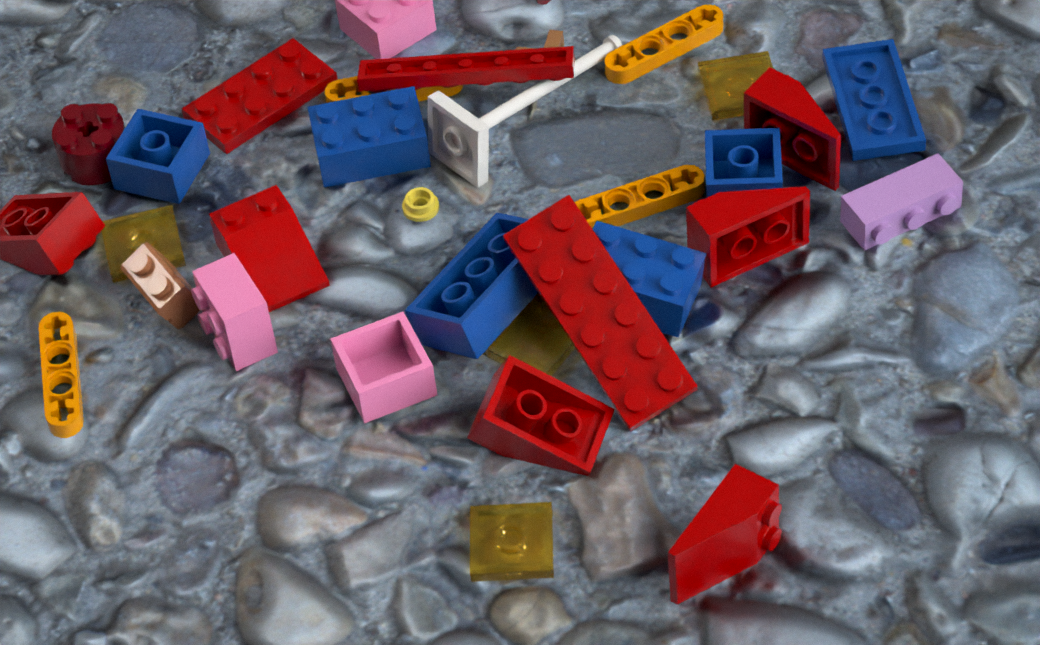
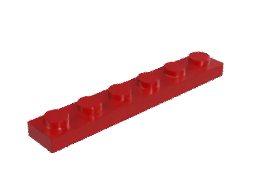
M574 46L360 60L357 76L359 92L372 91L379 93L412 86L415 87V90H418L422 87L442 86L444 88H452L467 84L486 86L498 82L525 83L529 80L544 79L560 81L565 78H574Z

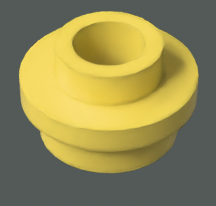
M414 188L405 195V199L402 202L403 214L411 221H428L435 217L439 211L438 198L427 188Z

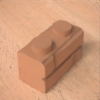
M143 243L122 263L121 270L155 311L177 329L183 328L201 311L192 296V286L176 270L169 259L158 252L150 243Z

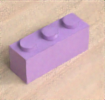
M935 154L842 195L840 222L865 251L878 244H884L891 238L909 230L918 229L927 222L943 215H949L956 209L961 208L963 181L939 154Z

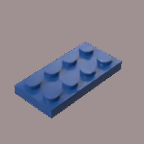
M894 39L823 49L822 60L852 161L926 150V138Z

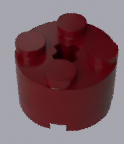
M112 103L69 104L61 110V116L57 119L52 129V139L63 173L71 176L72 181L81 185H100L111 181L106 158L125 129L124 121L118 112V108Z

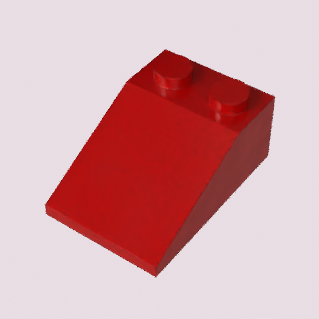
M769 67L744 92V129L780 128L782 165L836 191L840 183L841 134L801 82Z
M277 185L209 213L216 245L224 257L235 253L267 302L269 312L330 286L329 280L301 224Z
M803 186L719 192L687 206V247L707 253L703 278L712 288L808 244L810 190Z
M83 192L15 195L0 210V259L37 275H62L73 267L74 260L82 251L90 248L96 242V236L104 229L105 224Z
M509 355L493 375L467 438L504 457L588 476L591 473L615 409Z
M737 464L731 468L668 551L671 602L678 605L757 564L767 550L771 552L775 549L782 534V529L779 528V516L782 510V504L779 503V484Z

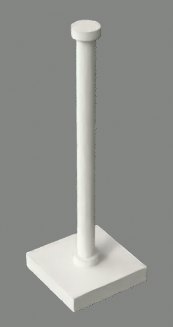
M610 35L603 40L602 45L575 60L574 78L605 60L608 53L622 46L621 41L616 36ZM565 78L560 81L544 79L480 118L471 114L439 90L428 96L429 153L472 185L479 188L488 182L489 129L573 78Z

